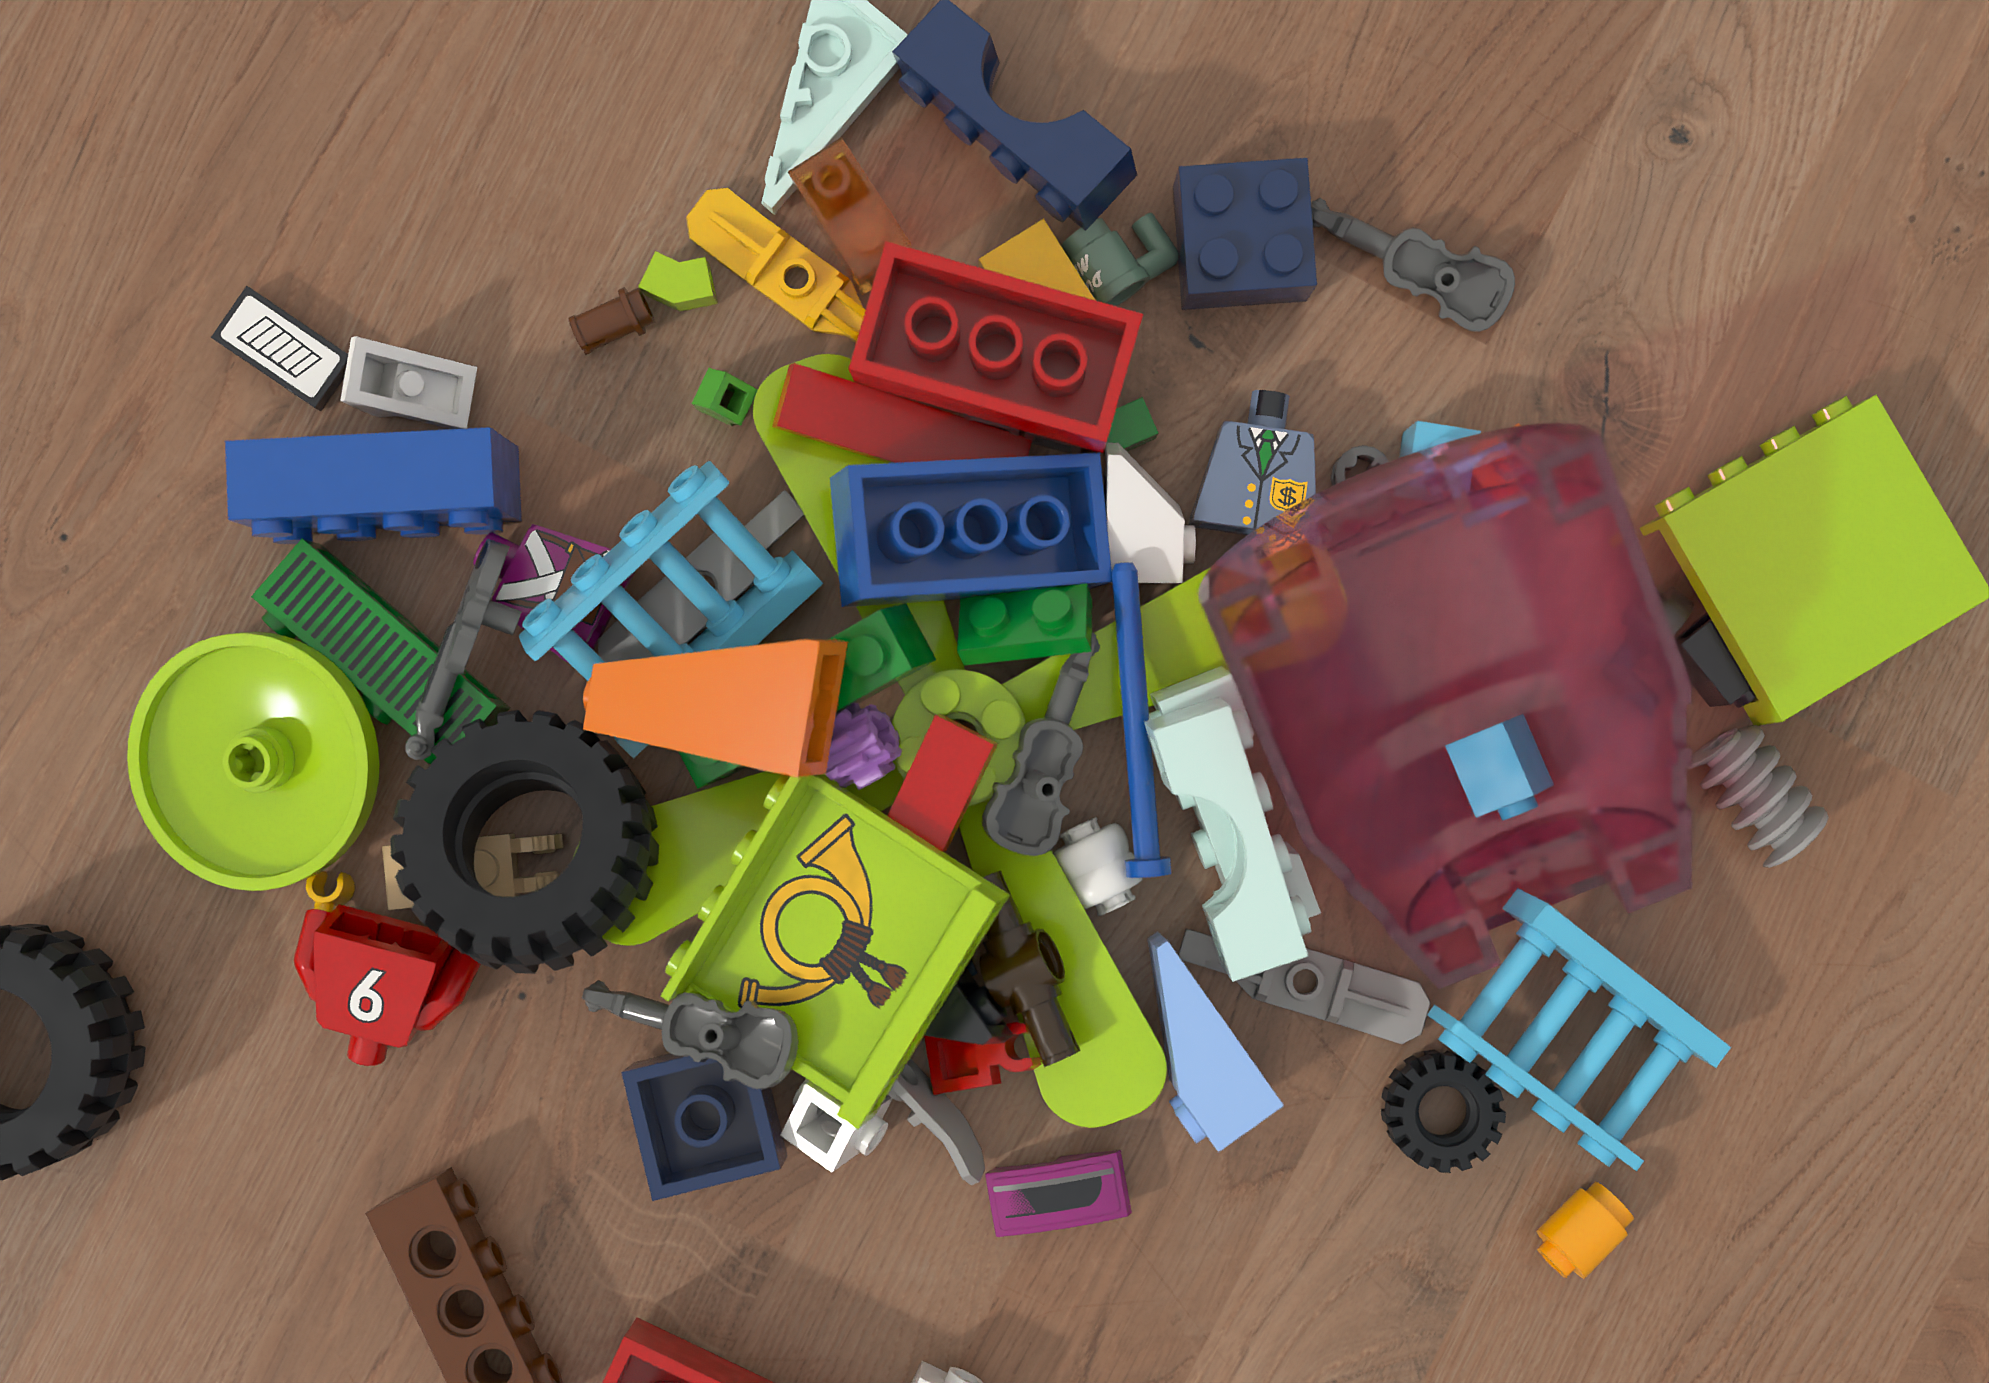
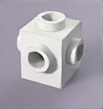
M805 1079L794 1096L793 1105L795 1107L780 1136L830 1172H834L860 1152L867 1156L877 1147L888 1128V1123L882 1118L893 1098L887 1095L876 1115L860 1129H856L836 1115L843 1104L841 1101L808 1079Z

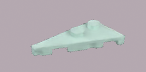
M811 0L806 23L802 25L798 41L799 52L796 64L791 69L780 114L781 125L773 156H770L764 179L766 186L761 203L774 215L899 69L892 51L908 34L867 0Z

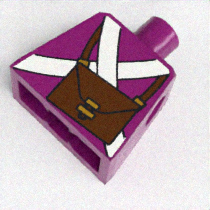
M532 524L520 546L494 532L488 533L475 554L473 564L475 565L480 550L487 539L510 546L499 575L501 582L492 597V601L522 611L517 625L524 630L522 626L523 621L538 604L546 599H552L555 602L573 585L571 582L573 574L586 560L596 554L604 557L611 549ZM636 570L620 584L625 590ZM599 603L572 630L594 650L598 644V639L602 636L613 614L602 603ZM553 647L549 649L567 662Z

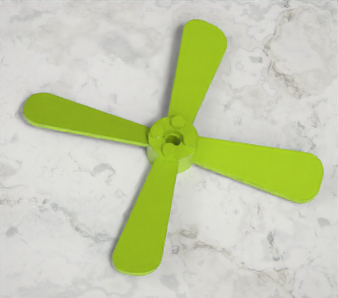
M820 354L794 362L854 382L849 371L851 359L845 356ZM788 364L775 370L760 385L753 404L754 423L838 574L830 478L847 465L883 464L886 462L772 427L789 368ZM1273 533L1142 605L1140 608L1148 707L1154 706L1150 696L1151 693L1220 666L1231 672L1236 681L1311 658L1324 651L1335 640L1342 627L1345 616V599L1333 563L1323 547L1312 538L1300 533ZM944 600L906 603L937 660L898 682L905 696L900 702L892 721L894 729L898 731L900 737L899 747L902 749L901 755L892 761L895 769L861 790L857 789L854 783L845 787V789L879 811L892 806L934 716L937 714H942L954 721H967L975 727L977 733L998 743L959 828L972 870L981 877L1002 871L1024 924L1031 922L1034 930L1040 928L1046 931L1054 941L1063 961L1065 980L1059 984L1062 994L1056 997L1081 1051L1047 1067L1043 1066L1041 1060V1065L1034 1069L1041 1095L1048 1107L1057 1116L1081 1127H1102L1141 1113L1157 1099L1165 1083L1167 1067L1161 1045L1052 850L1042 855H1024L1011 851L991 840L982 826L983 812L994 794L993 784L995 782L1004 783L1012 775L1015 767V760L1012 756L1019 747L1021 730L1029 721L1044 718L1060 675V669L1071 654L1051 656L1009 681L1000 684L984 674L965 670L957 652V642ZM903 603L856 606L862 619L880 609ZM1115 621L1094 632L1099 641L1100 649L1090 659L1088 678L1083 685L1069 723L1073 730L1123 715ZM764 771L653 805L652 808L654 809L658 827L651 833L659 844L658 864L647 866L646 875L651 879L653 885L646 901L634 897L628 907V910L636 918L627 929L622 932L614 925L602 936L603 939L618 945L631 946L643 944L697 915L713 889L718 885L726 886L737 867L731 863L734 850L751 829L759 830L770 811L764 807V801L772 786L783 774ZM1018 1013L1019 1022H1025L1022 1014ZM1030 1033L1023 1034L1030 1058L1040 1057Z

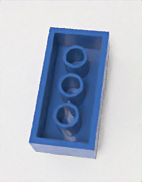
M491 427L225 441L228 520L252 528V536L273 537V543L297 544L302 538L313 542V532L337 534V540L342 541L376 539V529L400 531L401 537L408 538L436 537L440 535V526L445 525L464 528L465 534L483 535L490 532L498 534L503 532L504 522H522L519 447Z
M1100 453L847 465L830 478L842 607L956 600L965 597L1086 583L1090 590L1112 582Z

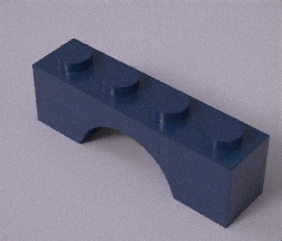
M940 0L892 51L902 73V77L898 82L908 96L923 108H926L930 103L934 104L946 114L943 120L948 128L967 145L971 146L977 140L992 153L989 156L990 161L1008 180L1017 184L1021 179H1024L1038 191L1035 195L1037 201L1056 220L1063 223L1069 217L1086 231L1136 178L1137 171L1131 148L1086 111L1082 110L1058 121L1037 123L1015 118L995 104L992 100V85L1000 61L991 35L950 0Z

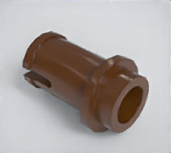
M623 287L618 290L619 297L577 316L573 315L568 318L572 332L586 355L636 331L639 336L646 334L645 327L655 323L651 309L639 288L628 292Z

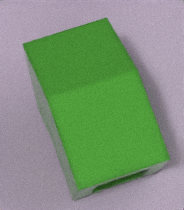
M708 368L692 401V405L696 410L730 426H733V424L741 426L758 389L727 372ZM727 389L734 394L727 408H724L719 404Z

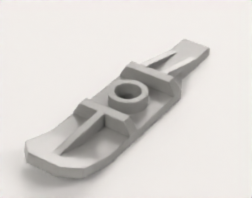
M784 490L744 527L768 550L805 515L798 503ZM715 533L711 534L685 558L702 576H708L713 579L715 590L726 601H735L754 584L753 579L755 575ZM667 576L637 601L679 645L688 643L706 627L708 619ZM619 620L598 639V655L605 662L654 657Z
M1186 928L1178 953L1179 958L1183 961L1227 974L1220 964L1212 936ZM1306 948L1308 957L1236 980L1253 999L1399 1044H1404L1422 1035L1431 1005L1428 995L1419 982ZM1308 969L1316 976V986L1309 993H1299L1293 986L1294 975L1300 970Z
M910 1058L888 1095L896 1101H904L911 1108L912 1111L907 1120L913 1127L923 1123L944 1144L963 1180L970 1185L979 1183L985 1171V1164L981 1147L968 1121L945 1094L933 1095L931 1079Z

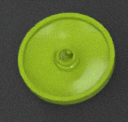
M266 632L232 633L211 637L185 648L162 666L147 685L135 709L128 738L127 761L132 793L137 808L153 837L176 862L188 871L204 880L231 889L246 891L276 889L308 879L322 872L343 856L357 840L371 814L379 782V750L375 729L363 699L348 677L330 659L307 644L283 635Z

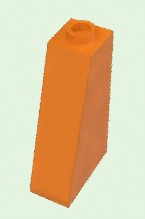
M806 639L593 664L592 675L585 686L583 694V704L586 710L583 730L797 778L826 774L848 642L837 639Z

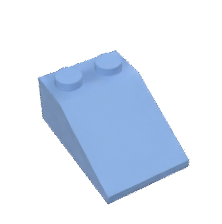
M1157 931L1147 940L1168 1076L1177 1092V1095L1170 1099L1169 1103L1196 1144L1208 1137L1216 1150L1220 1152L1284 1105L1170 943Z

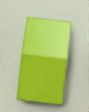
M655 251L638 286L645 296L679 312L718 304L711 267L706 257L678 262Z

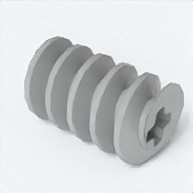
M1750 725L1739 729L1733 728L1697 750L1685 761V767L1691 769L1704 764L1710 767L1709 772L1700 782L1702 789H1708L1721 784L1724 785L1726 790L1716 802V807L1722 810L1739 804L1742 810L1731 826L1734 830H1739L1755 825L1758 830L1747 843L1748 848L1752 851L1771 845L1774 851L1765 860L1763 867L1777 866L1792 859L1811 844L1823 830L1829 817L1823 807H1808L1813 798L1808 787H1792L1797 776L1791 766L1775 767L1780 759V752L1776 746L1767 745L1758 748L1765 736L1760 726Z

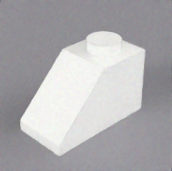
M1106 443L1104 499L1111 570H1113L1114 565L1117 563L1133 562L1138 570V583H1182L1183 564H1194L1195 526L1185 525V519L1180 506L1119 443Z

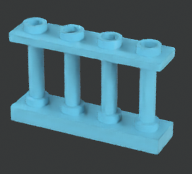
M708 461L700 469L695 465L683 471L669 486L668 493L670 496L652 513L649 510H644L635 515L621 530L619 537L622 540L604 557L596 554L586 560L571 578L573 585L555 602L552 599H546L538 604L523 621L522 626L524 630L520 633L519 639L525 652L534 661L540 659L553 647L588 681L592 675L593 664L606 662L572 628L599 603H602L654 657L757 645L824 583L793 550L784 558H773L716 497L728 486L729 481L711 461ZM696 514L755 575L753 579L755 585L736 602L734 600L726 601L668 541ZM648 558L708 619L706 622L707 629L689 645L687 643L679 645L620 585ZM614 737L616 742L632 758H635L649 745Z
M1517 888L1502 909L1522 924L1516 932L1520 940L1460 1021L1435 1004L1427 1016L1445 1028L1438 1040L1469 1063L1473 1061L1477 1054L1489 1061L1492 1065L1485 1075L1517 1099L1524 1089L1537 1097L1538 1100L1531 1109L1564 1133L1570 1124H1573L1584 1134L1577 1144L1598 1160L1610 1167L1614 1160L1619 1158L1628 1166L1638 1171L1644 1160L1620 1143V1141L1679 1060L1686 1063L1694 1055L1716 1068L1731 1047L1551 905ZM1555 949L1569 960L1562 969L1567 975L1508 1055L1505 1056L1481 1037L1542 954L1549 957ZM1602 986L1614 995L1608 1004L1613 1010L1555 1089L1551 1091L1528 1072L1589 990L1596 993L1599 987ZM1647 1021L1659 1030L1653 1039L1658 1045L1600 1124L1596 1125L1574 1107L1632 1028L1637 1026L1641 1029Z

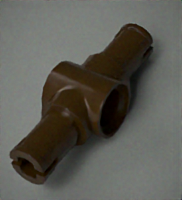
M997 871L983 878L1010 896L986 933L988 940L983 942L987 952L983 953L980 957L981 974L990 995L997 1004L1004 1008L1011 1006L1014 1015L1022 1014L1043 1066L1047 1067L1081 1051L1056 997L1062 994L1059 984L1065 980L1063 961L1054 941L1046 931L1040 928L1034 930L1031 922L1024 924L1002 871Z

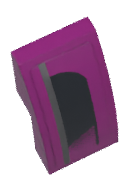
M1121 1150L1066 1155L1059 1157L1053 1162L998 1167L985 1173L996 1237L1089 1225L1128 1217L1132 1214Z

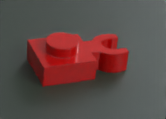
M1025 1022L1006 1024L1013 1033V1036L1005 1043L981 1045L924 1035L933 1095L1002 1084L999 1065L1011 1072L1031 1071L1041 1065L1040 1057L1022 1059L1014 1050L1016 1038L1021 1034H1029Z

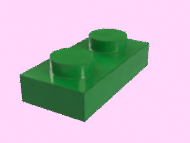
M1087 583L960 598L957 652L964 666L1091 652L1092 596Z

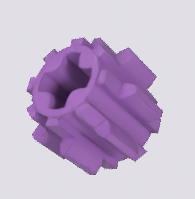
M854 703L836 714L826 775L831 781L834 779L839 783L840 787L844 788L854 783L857 789L861 790L895 769L892 761L899 757L902 749L899 747L900 737L885 712L882 713L877 710L876 705L870 704L861 709L858 703Z

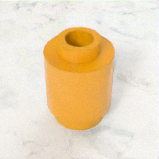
M1595 1181L1586 1191L1579 1188L1536 1231L1544 1242L1537 1251L1564 1278L1575 1272L1578 1276L1585 1279L1628 1236L1625 1228L1634 1220V1217L1614 1194Z

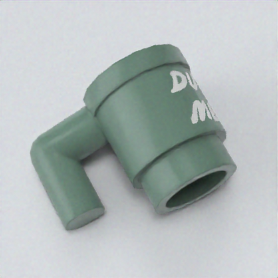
M1152 212L1144 215L1132 225V229L1148 251V253L1138 259L1134 257L1119 233L1109 229L1103 218H1097L1086 231L1082 227L1079 228L1061 245L1096 301L1118 306L1136 294L1149 280L1177 263L1179 257L1178 250Z

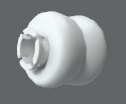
M1095 817L1060 834L1059 836L1063 838L1065 846L1057 849L1053 854L1083 908L1087 909L1096 906L1097 914L1101 916L1134 900L1136 897L1132 895L1130 888L1138 884L1143 878L1126 877L1125 860L1133 859L1134 855L1129 851L1128 839L1124 829L1116 823L1100 828L1097 823L1098 819Z

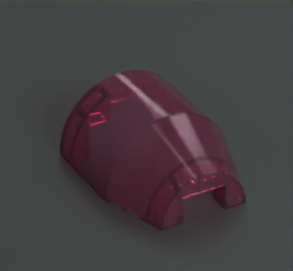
M1569 423L1521 425L1471 435L1403 456L1344 480L1277 515L1236 543L1206 573L1198 591L1199 601L1304 845L1316 858L1319 856L1343 882L1346 890L1356 901L1360 900L1382 923L1387 934L1438 989L1501 965L1488 931L1516 920L1502 908L1517 888L1541 899L1549 905H1554L1607 884L1628 914L1692 888V810L1687 804V766H1692V749L1687 744V704H1692L1691 682L1601 436L1595 430L1586 426ZM1524 714L1554 785L1534 795L1539 806L1525 813L1502 821L1498 810L1476 818L1445 745Z

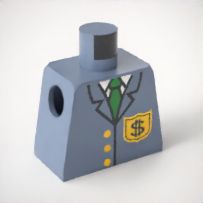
M1254 390L1251 394L1247 424L1233 421L1223 422L1218 430L1190 515L1189 525H1194L1195 528L1262 538L1278 532H1296L1312 539L1316 537L1314 436L1308 432L1285 429L1289 395L1276 391Z

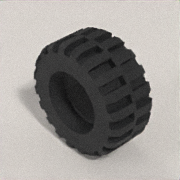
M519 710L500 712L497 715L498 724L488 727L479 718L462 726L465 737L454 744H451L446 737L430 750L437 757L426 770L417 765L406 781L414 789L410 800L399 799L397 801L393 820L403 827V834H395L390 838L391 858L403 867V869L398 870L395 878L402 895L414 903L412 911L420 921L462 954H467L478 963L496 970L502 965H506L515 973L535 974L539 964L545 963L551 969L557 971L574 966L572 954L583 949L592 957L608 947L602 936L614 925L624 932L636 918L628 910V907L634 897L646 901L653 885L651 879L646 875L647 866L658 864L659 844L651 833L658 825L654 809L644 796L646 791L620 754L607 740L601 741L595 732L583 730L584 724L577 720H573L566 725L557 713L538 710L533 714L532 722H528ZM557 791L572 797L582 811L583 829L579 847L567 868L550 884L532 893L514 897H501L487 892L476 879L474 853L480 832L492 814L511 799L529 792Z
M23 924L0 926V989L20 997L36 1011L45 1025L51 1044L50 1073L45 1087L37 1100L25 1109H15L0 1104V1181L18 1174L25 1176L76 1155L93 1144V1138L108 1133L120 1119L119 1111L115 1108L130 1103L138 1087L137 1081L129 1078L130 1071L144 1066L146 1047L135 1045L134 1031L144 1029L145 1026L142 1011L130 1012L125 997L133 994L134 990L126 976L112 978L107 970L113 965V960L100 948L83 951L82 948L85 945L83 937L67 930L52 933L48 925Z

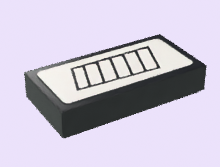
M248 286L242 291L211 336L212 339L319 411L323 410L345 377L348 359L346 352Z

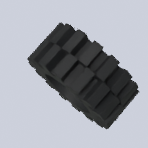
M1435 1049L1424 1051L1425 1056L1417 1058L1412 1055L1403 1060L1406 1066L1401 1071L1396 1068L1389 1076L1393 1082L1389 1089L1383 1088L1381 1096L1386 1102L1385 1109H1381L1382 1121L1387 1124L1389 1130L1386 1132L1391 1140L1407 1157H1410L1418 1165L1426 1169L1433 1167L1441 1173H1451L1452 1167H1457L1461 1171L1473 1168L1470 1161L1475 1158H1479L1483 1162L1491 1154L1486 1150L1491 1141L1498 1145L1503 1135L1497 1131L1499 1122L1505 1123L1506 1111L1502 1110L1499 1104L1500 1101H1504L1501 1090L1495 1087L1492 1083L1493 1080L1485 1075L1487 1071L1479 1067L1475 1062L1469 1063L1457 1053L1447 1050L1445 1053H1439ZM1449 1086L1457 1089L1463 1096L1466 1104V1115L1462 1124L1455 1131L1443 1135L1433 1134L1423 1127L1419 1118V1106L1427 1092L1436 1087Z

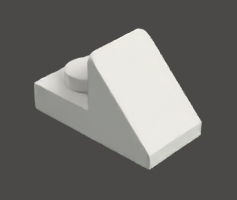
M355 336L351 337L340 401L377 417L399 416L450 429H467L477 367Z

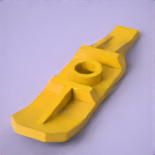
M729 188L706 190L686 216L689 239L812 331L847 336L856 343L865 309L860 302L852 281L752 208ZM801 267L808 272L809 279L804 287L792 289L786 285L785 275L791 268Z

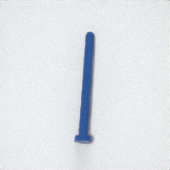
M1133 562L1117 563L1114 565L1111 573L1134 858L1125 860L1126 877L1165 876L1172 874L1170 857L1160 856L1152 746L1144 721L1149 720L1138 570Z

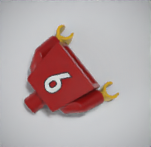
M322 871L306 880V891L308 896L315 901L313 909L305 912L294 954V966L309 998L316 1002V1021L322 1028L350 1035L347 1056L352 1062L364 1066H375L385 1061L388 1045L397 1048L406 1047L418 1030H433L463 1002L481 964L469 955L459 952L428 927L345 906L344 904L352 898L355 890L354 881L347 873L340 872L335 891L331 895L326 896L324 885L327 880V872Z

